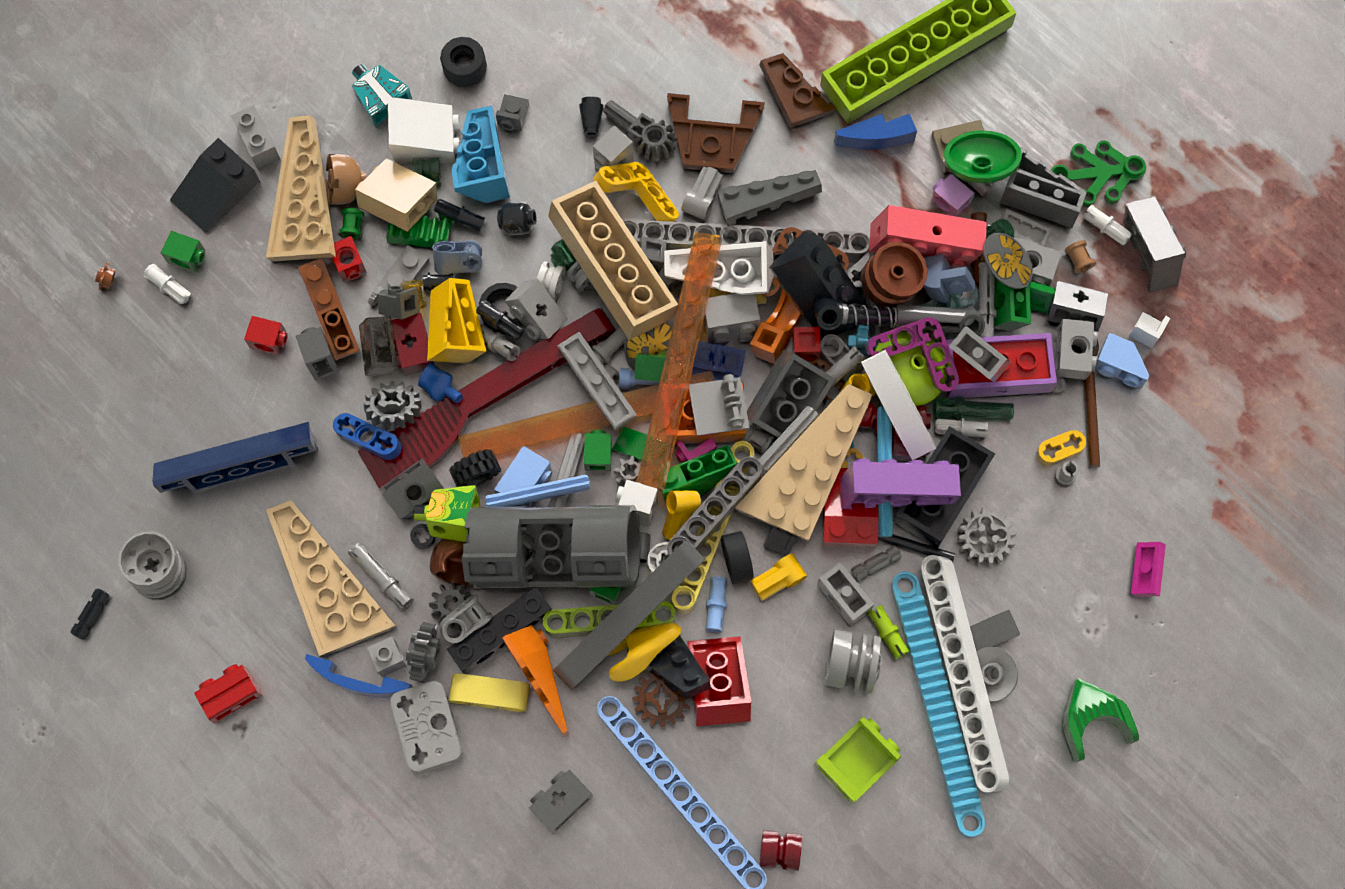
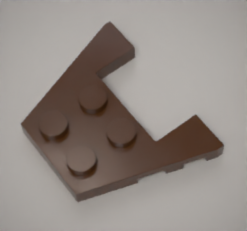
M667 93V102L683 168L702 170L703 167H711L718 172L734 173L764 111L765 102L742 100L740 124L688 119L690 95Z

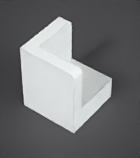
M1143 312L1129 337L1152 349L1170 318L1165 316L1161 322Z

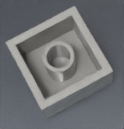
M734 293L703 299L702 319L707 345L724 346L729 341L739 340L740 342H748L753 339L760 325L755 294L739 295Z

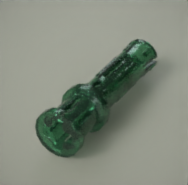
M940 395L933 399L932 414L933 418L936 419L939 416L955 417V420H960L964 416L1012 420L1014 404L965 401L964 398L959 396L956 399L940 398Z

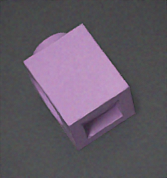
M950 174L945 180L941 178L934 185L931 201L947 215L957 217L971 203L974 192L954 175Z

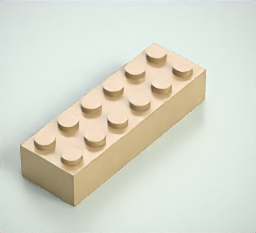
M596 181L551 201L548 214L549 219L628 340L673 319L678 303Z

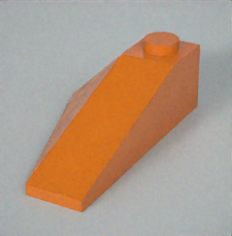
M531 625L504 636L502 639L507 649L563 736L566 737L569 733L549 653L545 646L549 643L541 629L536 631Z

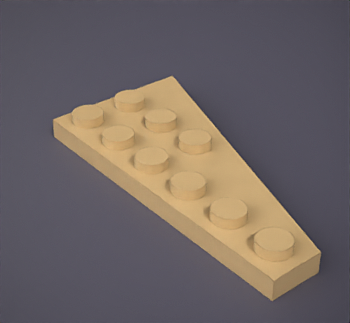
M310 115L289 117L266 258L270 261L336 257L316 119Z
M848 384L740 501L735 510L809 541L873 394Z
M291 500L266 509L317 652L321 658L397 628Z

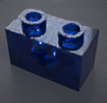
M694 339L689 366L741 376L746 350Z

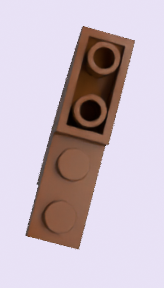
M323 258L299 266L298 269L335 360L337 361L359 352L360 349Z

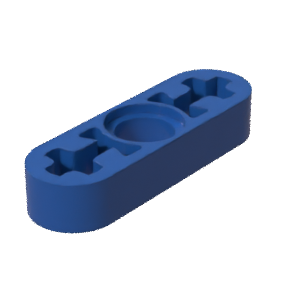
M342 413L333 421V429L341 439L380 458L392 460L401 452V444L395 435L381 430V428L373 426L356 416ZM350 424L355 431L353 433L352 430L348 428L342 429L341 427ZM367 431H372V439L367 442H362V434ZM381 440L382 443L386 445L392 444L393 447L391 449H384L379 442Z

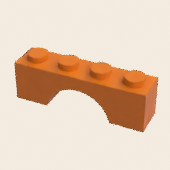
M782 289L781 296L773 313L765 322L760 323L750 342L753 355L772 364L776 363L783 349H786L792 337L793 327H797L802 318L801 313L784 289Z

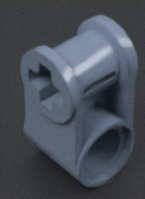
M440 241L432 247L434 269L438 274L474 273L482 267V247L476 241Z

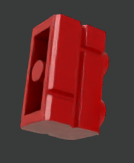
M237 664L229 666L223 671V676L215 681L213 678L202 682L199 685L200 689L194 692L204 713L212 723L220 721L262 696L249 670L243 664L240 666Z

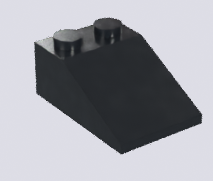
M217 138L198 157L170 198V201L202 231L207 233L260 180L255 170L221 139Z

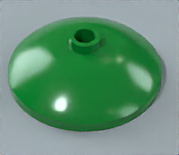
M986 130L963 133L952 139L944 151V162L948 170L957 177L972 183L1001 181L1017 171L1022 159L1021 148L1012 138L1002 133Z

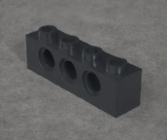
M535 587L494 615L485 625L473 631L462 641L454 643L446 650L461 672L468 675L506 648L502 639L504 636L531 625L535 628L543 622V617L552 608L538 588Z

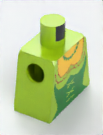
M476 486L434 490L431 494L429 505H415V521H426L429 533L433 537L466 542L467 533L470 530L465 529L467 514L472 507H480L481 503Z

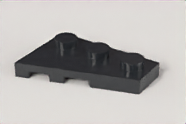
M680 635L660 651L646 668L651 674L655 673L661 677L666 685L685 699L711 689L710 680Z

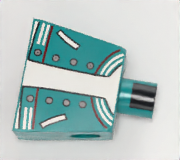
M359 64L352 71V75L357 79L352 85L355 96L375 127L388 118V98L412 99L409 87L381 65H377L369 71L363 64Z

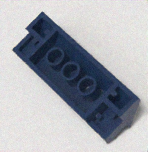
M309 422L154 463L152 482L153 486L160 493L187 486L192 492L295 465L293 457L316 451L318 445Z

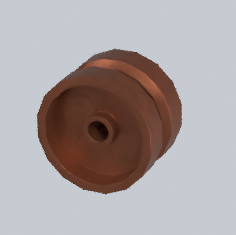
M903 242L887 243L879 248L862 269L861 283L864 292L878 306L893 308L896 304L903 305L922 289L927 280L928 270L925 259L910 244Z

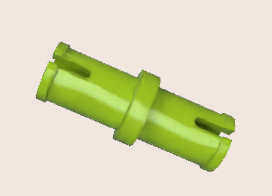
M883 605L876 607L881 618H878L873 609L868 612V616L880 633L878 636L881 637V641H885L894 659L902 658L897 647L906 656L910 650L900 637L898 626L893 625Z

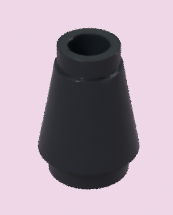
M583 97L581 104H579L585 135L599 134L604 108L599 97Z

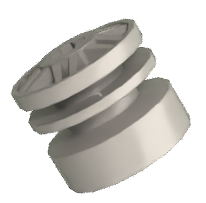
M144 531L135 534L124 543L119 552L118 565L120 572L139 594L148 598H162L170 595L179 588L184 579L186 567L183 557L167 537L160 533ZM157 565L158 570L154 572L153 567Z
M834 629L825 686L843 689L847 678L851 677L853 678L854 691L859 690L861 679L865 680L864 692L872 693L874 685L879 678L882 662L881 637L873 636L871 646L866 647L867 634H862L859 644L854 645L851 631Z

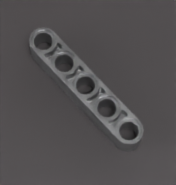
M748 456L740 460L671 538L667 547L668 557L673 553V548L681 545L686 539L697 551L704 545L733 512L740 501L759 482L762 465L757 458ZM749 466L753 467L757 473L754 476H746L742 470ZM729 486H735L738 488L739 494L729 496L726 494L725 489ZM711 506H718L721 508L722 513L718 516H712L707 510ZM698 525L703 527L705 532L700 536H694L691 534L690 529Z

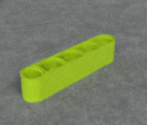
M663 601L635 629L662 623H674V607L671 603ZM620 604L550 610L543 617V626L545 632L552 638L588 636L602 622L603 617L614 611ZM659 610H667L671 617L667 621H660L656 618V613ZM580 616H586L590 619V623L584 628L576 626L575 621ZM554 618H559L563 621L562 627L557 630H552L548 627L549 622Z

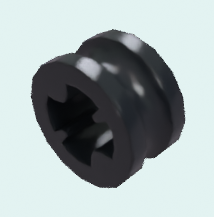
M417 524L411 530V541L418 549H429L434 544L436 537L430 535L429 539L425 538L426 542L421 543L419 538H416V535H420V531L423 530L427 535H430L427 524Z

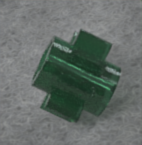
M563 239L552 246L551 262L555 267L559 265L565 267V270L568 271L577 262Z

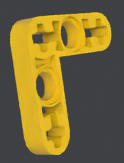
M639 162L605 166L600 168L593 177V182L596 181L605 193L634 189L657 221L675 222L679 217V212L647 167Z

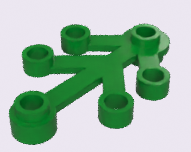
M1102 140L1098 142L1095 148L1097 156L1088 151L1086 146L1081 143L1075 144L1070 152L1072 159L1076 161L1083 160L1093 168L1069 170L1064 165H1055L1051 171L1056 175L1062 174L1070 181L1096 178L1089 189L1085 190L1087 192L1086 195L1090 196L1092 201L1084 199L1083 206L1090 207L1094 204L1096 195L1109 178L1121 175L1115 186L1109 187L1104 195L1106 202L1109 204L1117 203L1121 197V192L1130 180H1139L1144 176L1146 172L1145 161L1137 155L1126 157L1114 149L1110 142ZM1104 146L1107 148V151L1103 152L1099 147ZM1079 149L1083 154L1078 155L1074 150ZM1108 156L1117 165H1109L1098 157L1105 158ZM1134 166L1137 171H1131L1129 167ZM1109 193H1115L1117 198H1111Z

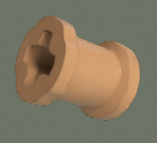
M1085 240L1072 243L1065 248L1066 255L1070 256L1075 266L1073 270L1076 274L1088 271L1096 265L1095 259H1091L1086 249L1087 243Z

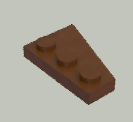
M784 53L760 61L759 66L790 128L835 113L837 108L831 102L828 104L820 95L821 92L815 86L812 87L803 78V73Z

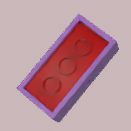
M1051 333L981 337L1011 361L995 383L949 347L955 339H946L959 377L957 387L952 391H947V399L1052 392L1057 384ZM950 375L946 379L947 387L949 386L948 382L952 380Z

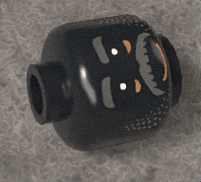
M525 201L508 202L498 210L497 222L499 228L504 230L509 236L524 235L531 232L533 225L537 222L536 211L531 209L530 205Z

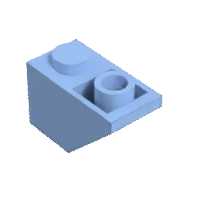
M1109 333L1096 359L1095 369L1099 370V373L1106 377L1114 376L1123 380L1130 387L1142 388L1147 382L1149 374L1134 342Z

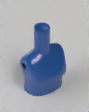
M432 363L426 366L419 378L418 386L426 390L432 399L441 401L447 396L455 403H460L463 399V395L451 387L453 376L450 373L441 370Z

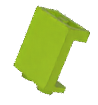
M862 717L814 763L820 772L852 805L902 757L898 753L900 751L898 745L890 738L886 740L879 733L881 728L871 718L866 720L865 717Z

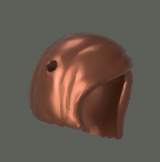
M449 539L440 540L433 548L431 554V574L447 583L454 582L455 585L463 584L464 586L472 585L473 583L465 582L462 564L463 544H466V542Z

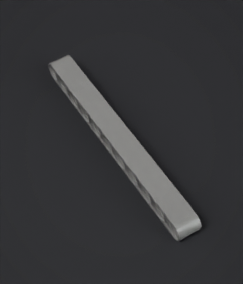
M622 219L628 230L635 234L633 237L637 243L642 236L647 237L651 233H657L660 235L658 240L667 241L666 251L732 245L724 241L727 237L736 239V242L733 244L750 243V240L756 238L762 242L767 241L770 248L773 249L781 232L786 229L779 227L728 226L724 224ZM799 229L803 232L806 231L823 237L827 244H837L839 247L837 249L843 251L848 256L849 262L857 263L869 251L870 238L863 232ZM791 232L790 235L785 234L783 237L787 240L788 246L796 240L794 232ZM680 234L685 236V239L676 241L673 237ZM701 236H708L711 240L709 242H701L699 238ZM860 244L864 247V249L858 251L855 250L852 247V245ZM838 255L836 258L841 262L842 257Z

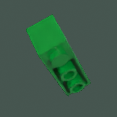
M728 444L655 474V477L666 503V497L670 491H697L702 496L728 475L737 465V462Z

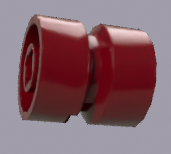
M763 830L759 866L776 868L779 864L784 870L799 871L802 834L786 833L784 837H781L779 832Z

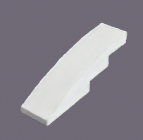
M886 350L862 361V365L911 459L914 460L935 450L936 445Z

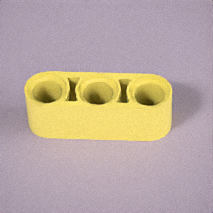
M455 673L452 674L448 702L526 712L530 684L521 681Z

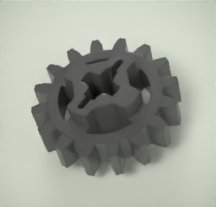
M390 381L389 386L380 383V389L371 388L372 394L365 395L366 402H363L366 419L371 420L373 426L380 424L381 430L391 426V430L394 431L398 425L404 429L406 428V422L413 424L414 417L420 416V409H422L421 398L419 397V392L414 391L412 385L405 387L404 382L395 385L394 381Z
M423 622L417 634H412L406 653L407 665L411 666L409 670V679L424 682L429 670L434 671L441 647V644H439L440 639H436L438 632L436 631V624Z

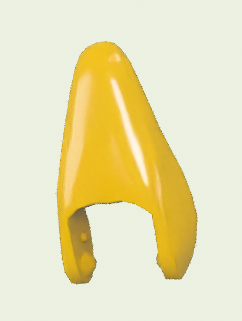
M662 623L634 629L607 655L611 656L627 647L629 648L627 657L609 670L610 679L622 682L640 674L660 651L681 634V627L676 623Z

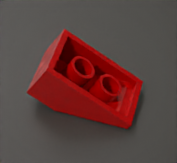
M841 468L823 507L822 546L875 548L878 545V505H876V508H865L864 503L851 504L852 509H842L840 478L848 468Z
M741 637L687 641V647L711 683V689L692 697L696 726L750 722L752 702Z

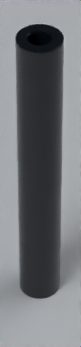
M892 534L891 537L878 536V541L926 556L946 557L952 563L954 561L955 553L895 534Z

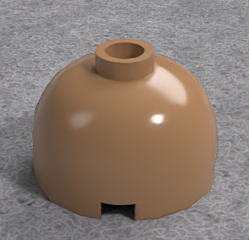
M328 154L326 161V171H328V179H326L328 202L330 205H341L355 201L357 199L355 189L361 181L366 179V172H361L359 163L348 155Z

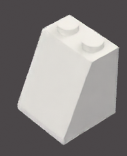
M393 97L388 98L389 147L395 163L399 165L456 162V151L458 146H460V140L455 138V130L460 129L459 115H454L452 105Z

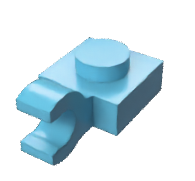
M858 325L857 334L849 335L847 346L850 349L856 346L860 353L868 355L866 344L872 338L868 335L869 326Z

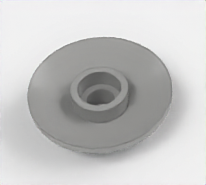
M991 646L978 650L977 656L989 701H999L1008 697L1015 689L1018 681V667L1014 658L1009 652L999 647ZM995 669L999 671V677L997 679L993 677V671Z

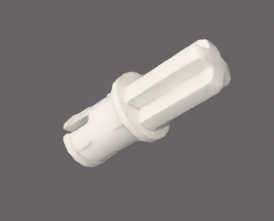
M1091 205L1086 210L1088 213H1084L1082 218L1100 229L1101 234L1106 233L1121 245H1125L1130 240L1132 233L1115 222L1113 216L1108 217L1095 208L1094 205Z
M156 264L149 265L144 271V277L158 286L161 293H167L179 304H186L189 301L191 293L177 283L173 275H167Z
M961 418V420L936 419V434L944 435L950 426L967 437L987 439L988 432L977 429L988 430V422L965 421L964 418Z

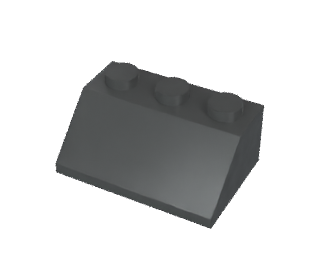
M783 349L747 410L748 420L779 438L806 407L809 406L815 411L818 410L835 379L796 354Z

